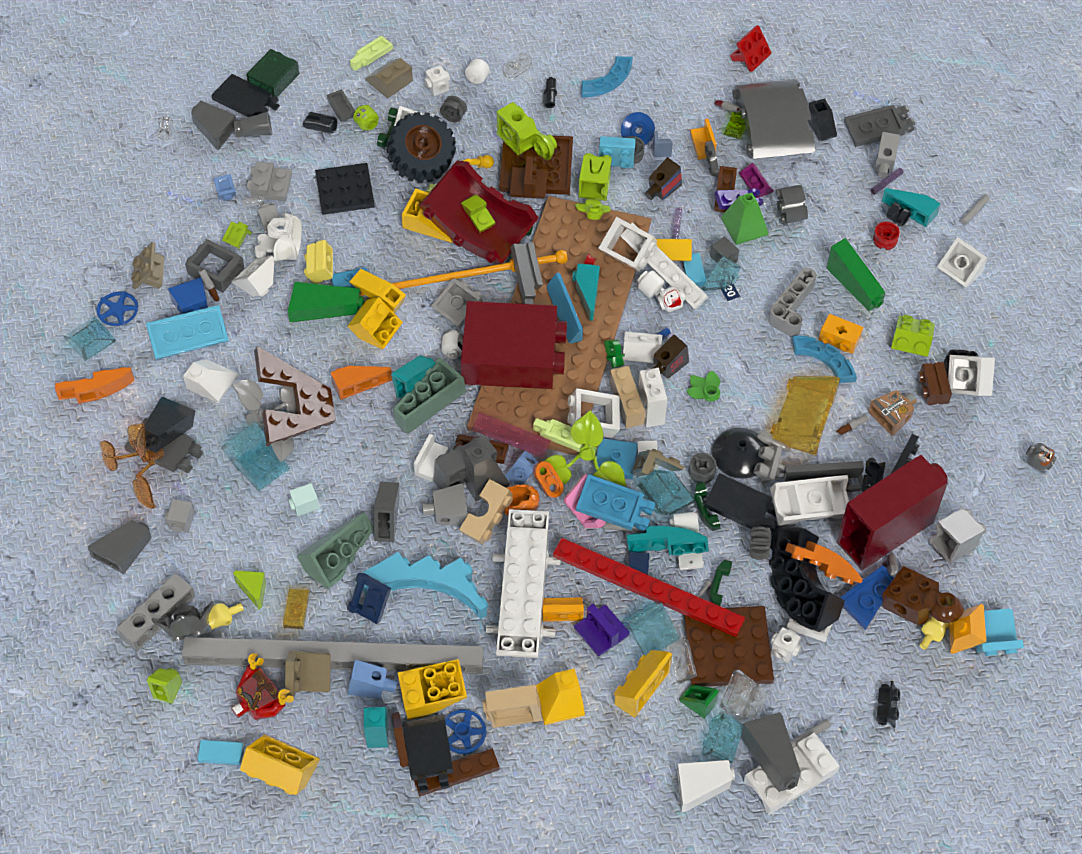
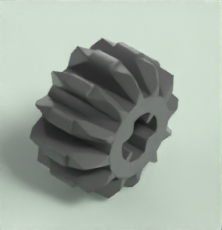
M758 526L751 529V558L762 560L770 557L771 530L769 528Z

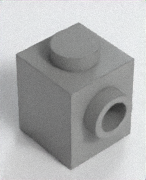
M172 500L170 510H167L165 514V521L168 523L170 530L178 533L182 531L189 532L195 513L192 502Z

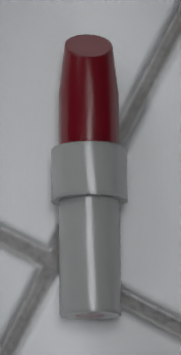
M717 100L714 103L724 110L740 112V106L734 105L731 102Z

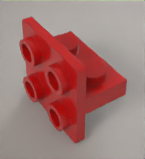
M759 25L753 27L737 42L738 49L730 57L732 61L745 62L749 72H753L772 54Z

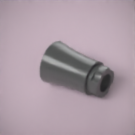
M268 111L235 120L234 129L236 137L272 135Z

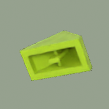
M234 571L235 583L258 609L262 608L266 588L264 572Z

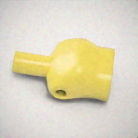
M223 603L214 605L208 618L211 630L231 624L232 615L244 611L242 604L239 603L230 608Z
M931 615L921 628L925 637L919 645L920 648L926 650L932 640L940 642L950 623L937 621Z

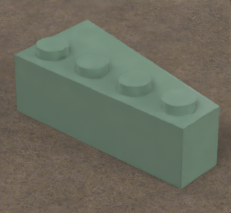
M440 357L435 361L434 367L427 370L426 376L421 381H418L414 385V389L407 393L393 408L396 424L407 434L466 393L464 377Z

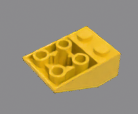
M415 188L402 213L403 228L453 243L451 238L422 214L423 211L419 205L429 192Z
M459 659L398 672L408 720L429 716L467 698Z

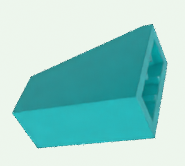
M420 355L395 370L391 376L396 397L402 399L407 393H410L414 389V385L426 376L427 370L429 368L432 369L436 362L431 358Z
M364 708V732L367 748L388 747L389 708Z

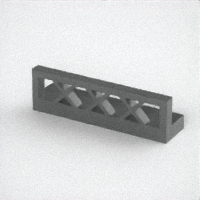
M863 461L785 466L784 482L847 475L848 479L858 478L859 485H851L847 482L846 491H862L864 464Z

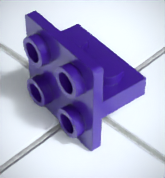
M591 604L587 607L586 618L574 625L576 632L597 656H601L630 635L628 629L607 605L597 608L594 604Z

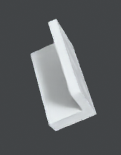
M625 331L623 348L625 356L623 360L654 363L653 355L661 348L662 335Z
M429 434L414 462L415 476L431 482L434 480L435 459L441 454L449 452L448 447L434 442L433 434Z

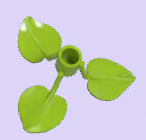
M588 411L584 416L576 420L571 428L573 440L578 444H583L580 453L568 464H566V459L562 455H552L544 460L553 466L563 485L571 478L569 467L579 458H582L585 461L593 460L597 471L592 476L624 487L627 486L624 471L619 464L613 461H605L600 467L598 466L595 454L597 446L603 440L604 434L601 423L592 411ZM543 467L540 469L541 475L545 472Z

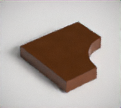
M395 712L392 713L391 717L400 767L402 766L403 768L408 767L409 763L400 713Z

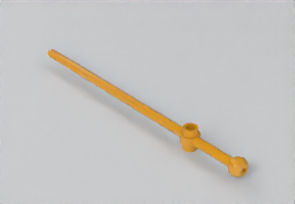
M559 250L554 255L537 257L538 265L556 261L559 264H564L568 261L566 251ZM512 258L509 263L391 284L398 289L505 270H512L516 273Z

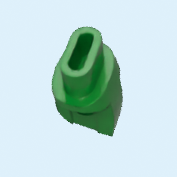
M614 339L604 341L607 353L606 358L607 361L611 362L612 368L625 365L623 360L625 354H621L619 341Z

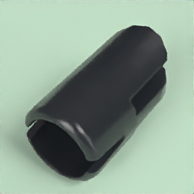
M309 112L303 121V127L333 134V131H336L337 118Z

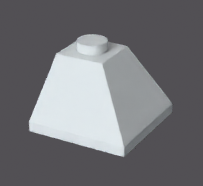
M271 255L256 258L232 280V283L252 297L266 295L269 292L268 288L273 285L274 257Z
M204 359L193 362L183 375L186 389L219 403L239 375L232 370Z

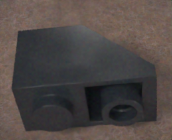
M826 99L810 102L811 120L809 121L819 139L824 141L837 137L833 112Z

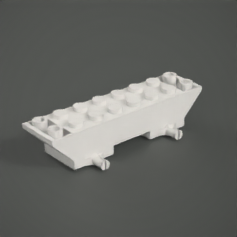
M509 509L505 554L493 553V562H504L499 625H486V633L498 634L496 656L538 658L543 636L555 637L556 629L543 628L542 624L546 570L548 565L560 566L561 563L560 560L549 557L547 551L548 511Z

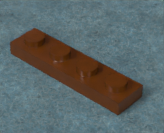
M493 748L452 761L454 773L447 774L449 787L499 771L500 766ZM439 776L426 778L428 792L420 793L418 781L413 780L419 797L442 790Z

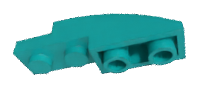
M648 526L646 528L647 533L627 535L629 553L668 549L669 555L680 556L690 553L700 554L709 552L708 537L683 528Z

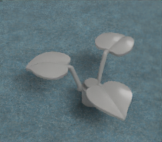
M241 380L232 384L231 386L236 391L241 404L251 412L246 415L247 425L251 428L258 427L259 429L264 427L262 415L264 410L259 409L262 406L260 400L263 398L260 386L252 380ZM282 386L279 395L283 404L271 410L277 411L286 407L288 413L297 414L293 387ZM293 437L271 444L279 462L284 461L293 451Z

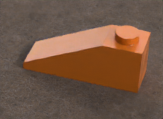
M346 366L330 372L332 384L340 400L392 381L391 367Z

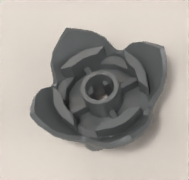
M211 601L204 609L200 608L199 610L194 606L182 604L171 615V622L169 618H151V620L162 628L168 637L172 638L173 642L180 641L185 638V635L193 633V636L205 633L214 602Z

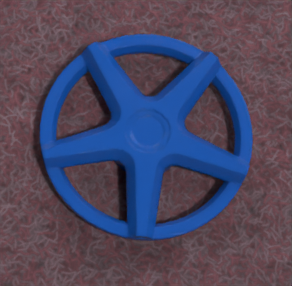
M126 291L113 292L105 297H101L97 305L98 318L110 326L125 325L132 321L138 312L137 300ZM114 296H120L116 303L108 299ZM125 298H130L135 306L124 305ZM104 303L110 309L101 315L100 309ZM134 310L135 312L132 317L124 321L123 315L125 312ZM112 315L117 317L119 323H110L104 319Z
M457 710L445 717L446 725L454 731V734L448 738L450 751L457 754H471L485 741L487 734L486 725L477 713L470 710ZM466 713L463 721L458 724L449 720L455 714ZM472 715L481 722L482 728H471L470 721ZM482 734L480 741L472 747L470 736ZM461 740L465 749H456L450 745Z

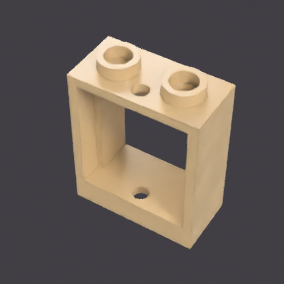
M536 684L485 692L486 700L482 701L483 710L486 713L487 721H491L493 728L543 721Z

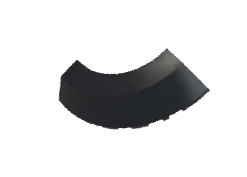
M776 524L770 545L772 559L769 560V565L772 568L770 580L772 588L775 589L777 594L776 599L791 619L805 628L821 632L839 620L845 600L825 590L819 580L816 565L809 563L810 559L803 558V561L792 558V553L785 551L788 543L806 548L808 541L817 544L819 537L805 528Z

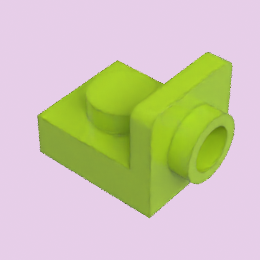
M231 221L222 241L240 249L246 235L251 236L252 232L247 229L248 225L240 221L238 224Z

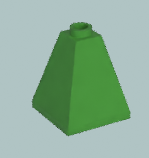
M753 193L739 196L721 216V220L735 245L766 236L769 233Z

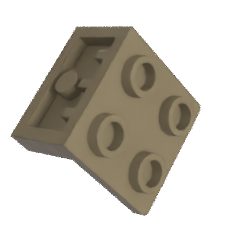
M652 449V451L639 452L631 474L635 476L648 475L654 470L655 464L672 472L683 470L685 466L680 464V460L673 457L668 459L662 456L663 453L661 451Z
M289 651L285 661V689L290 690L287 696L290 695L294 698L296 692L299 691L330 692L331 654Z

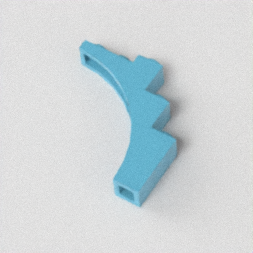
M397 552L362 572L389 586L391 591L405 588H423L443 592L468 606L480 620L487 616L488 603L483 596L480 597L477 594V588L472 582L473 570L461 558L441 568L439 562L433 560L430 555L410 565L406 557L402 558L400 553ZM364 585L363 592L365 595L367 594L369 586Z

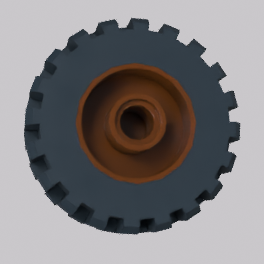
M414 112L413 116L411 114L405 115L404 119L398 120L396 126L393 127L386 148L389 154L388 161L389 163L393 162L392 168L394 171L398 170L402 178L406 176L408 181L413 182L415 179L417 183H423L424 180L432 182L434 178H440L448 170L456 152L455 137H452V129H447V123L444 120L441 122L439 120L440 117L436 115L432 117L427 112L424 115H421L420 112Z

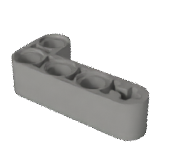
M802 269L770 308L769 324L788 336L793 337L800 334L803 318L795 311L814 288L816 272L813 269Z

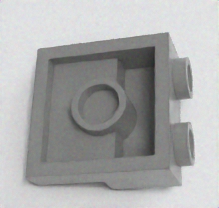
M256 162L255 167H251L250 174L252 180H248L247 190L250 191L251 198L286 201L292 169L274 168V163Z
M454 278L431 307L460 329L465 323L467 301H484L482 300L483 295L477 290L471 291L469 289L470 286L461 279L459 282Z

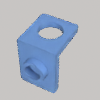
M525 451L505 477L515 485H522L533 473V468L539 461Z

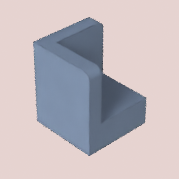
M654 131V157H671L672 140L658 139V131Z

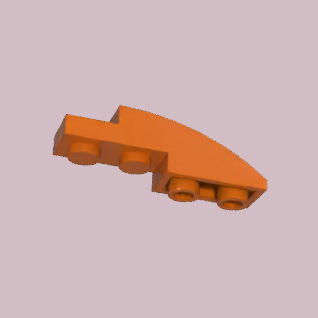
M131 367L93 372V378L91 379L84 378L76 381L55 383V391L59 400L76 398L78 404L107 397L127 387L134 381V375Z
M811 541L807 542L806 548L790 543L787 544L785 551L792 553V558L803 561V558L810 559L809 563L819 566L818 569L825 572L824 576L836 579V576L842 577L841 581L852 585L854 581L862 583L863 579L858 572L837 553Z

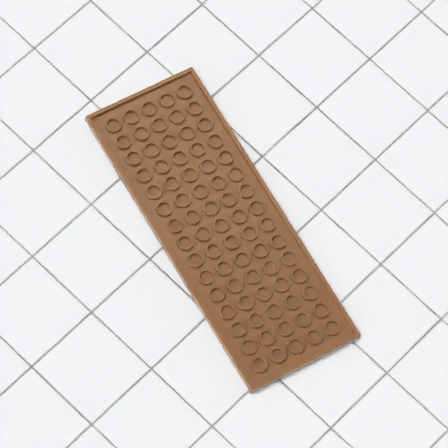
M548 196L532 243H534L537 257L554 255L557 251L564 250L567 253L568 261L564 264H559L557 261L539 264L543 285L540 289H535L536 297L533 299V303L535 305H553L547 285L556 273L561 274L583 328L582 341L570 344L566 337V344L556 343L555 352H565L564 375L554 374L553 389L481 386L467 425V430L577 456L578 451L540 436V433L533 430V424L536 418L545 422L554 419L570 426V423L567 422L570 412V406L567 404L569 395H572L576 388L594 392L599 391L608 362L604 341L609 339L615 340L636 270L602 253L598 248L616 217L629 224L633 222L639 229L647 233L649 232L652 218L611 210L610 212L603 213L600 219L592 220L587 218L585 212L578 211L575 208V204L579 202ZM621 236L612 251L633 262L638 255ZM588 254H591L590 256L596 259L594 265L600 266L594 321L589 320L575 289L576 282L572 281L573 271H577L578 264H583ZM519 283L516 286L511 303L523 304ZM581 401V417L588 411L593 410L594 403Z

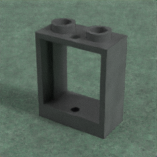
M206 239L203 244L199 245L197 251L187 259L185 263L187 273L195 279L200 278L201 276L198 271L203 268L199 267V265L210 253L229 262L218 276L206 270L210 280L215 285V289L223 293L232 283V280L244 269L243 258Z

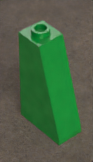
M846 238L832 245L826 269L868 311L879 308L884 302L885 291Z
M295 282L288 307L289 322L356 315L364 303V297L361 296L360 289Z

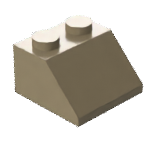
M401 58L390 60L368 75L365 81L388 99L413 81L412 67Z

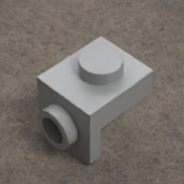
M270 203L259 206L260 209L257 210V215L260 217L264 231L267 230V226L273 218H280L275 204L270 205Z

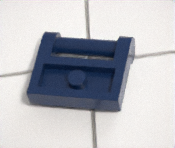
M358 573L355 579L357 583L352 599L348 602L347 610L378 624L382 619L391 588L365 573ZM364 585H367L369 588L364 603L361 605L359 600Z

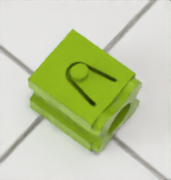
M586 153L583 156L579 178V198L607 201L611 178V156L604 155L599 157L591 153Z

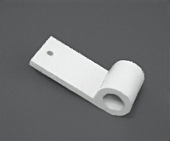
M697 512L673 514L674 518H670L671 527L683 528L699 533ZM702 553L678 556L680 570L704 568Z

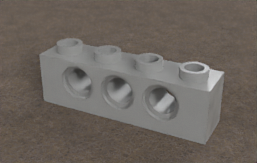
M176 573L171 578H167L157 591L152 592L142 605L137 606L127 619L120 622L116 628L119 637L138 652L162 629L154 624L151 618H169L170 621L171 615L182 604L187 605L195 597L193 587ZM143 623L141 627H136L138 624Z

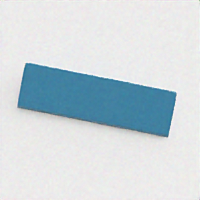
M556 273L547 285L548 293L553 305L557 306L559 320L567 321L566 337L568 342L571 344L582 341L583 328L561 274Z

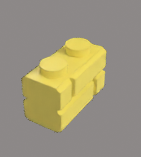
M326 240L307 245L306 254L304 255L306 261L305 276L315 284L323 282V280L332 279L333 248Z

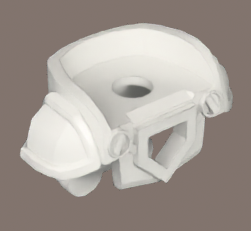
M282 213V218H273L268 224V235H258V245L255 246L256 257H265L267 252H271L274 256V262L285 259L297 260L302 239V223L298 217ZM283 226V229H277L276 227Z

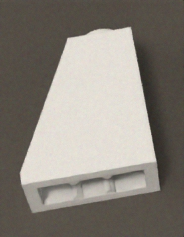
M729 760L678 764L677 779L681 811L686 812L730 789L731 781L735 780L734 768H730Z

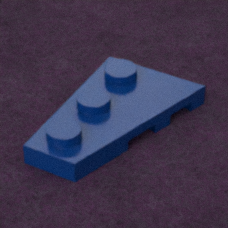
M883 565L862 580V583H858L840 597L845 600L843 608L865 630L883 604L882 594L894 579Z

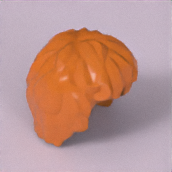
M517 484L507 487L513 494V500L508 508L505 507V515H509V509L537 511L540 499L538 491L533 486Z

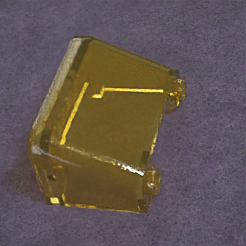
M794 376L793 379L789 378L786 386L788 393L777 424L773 423L770 434L773 435V438L785 443L792 449L816 456L831 407L837 395L840 378L835 376Z

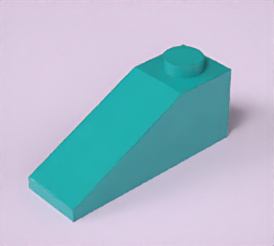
M889 188L884 190L882 202L890 207L895 202H898L902 208L909 209L912 212L910 219L924 227H927L938 215L941 203L925 194Z
M578 264L577 271H573L572 281L576 282L575 289L589 320L594 321L600 266Z

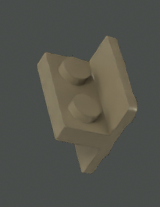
M151 242L133 259L132 266H134L131 280L133 281L132 288L137 289L142 283L158 289L163 285L164 256L155 253V243Z

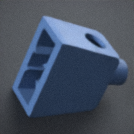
M355 660L348 695L380 699L383 690L395 693L397 680L386 678V668Z

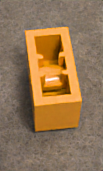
M829 314L821 328L818 341L824 344L829 343L844 352L853 354L862 337L864 327Z

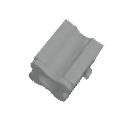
M962 508L938 521L936 525L937 533L931 535L929 542L949 563H952L975 550L976 546L980 544L982 535L986 533V527L983 523L977 522L969 509Z

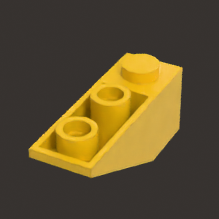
M360 269L349 281L350 284L360 289L370 299L380 297L394 313L405 301V293L393 284L363 269Z

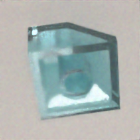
M95 316L64 335L66 341L84 361L116 342V339Z

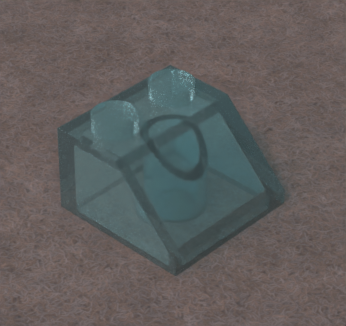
M653 470L638 485L644 497L656 503L654 511L659 515H672L695 502L688 489L676 473L672 471Z

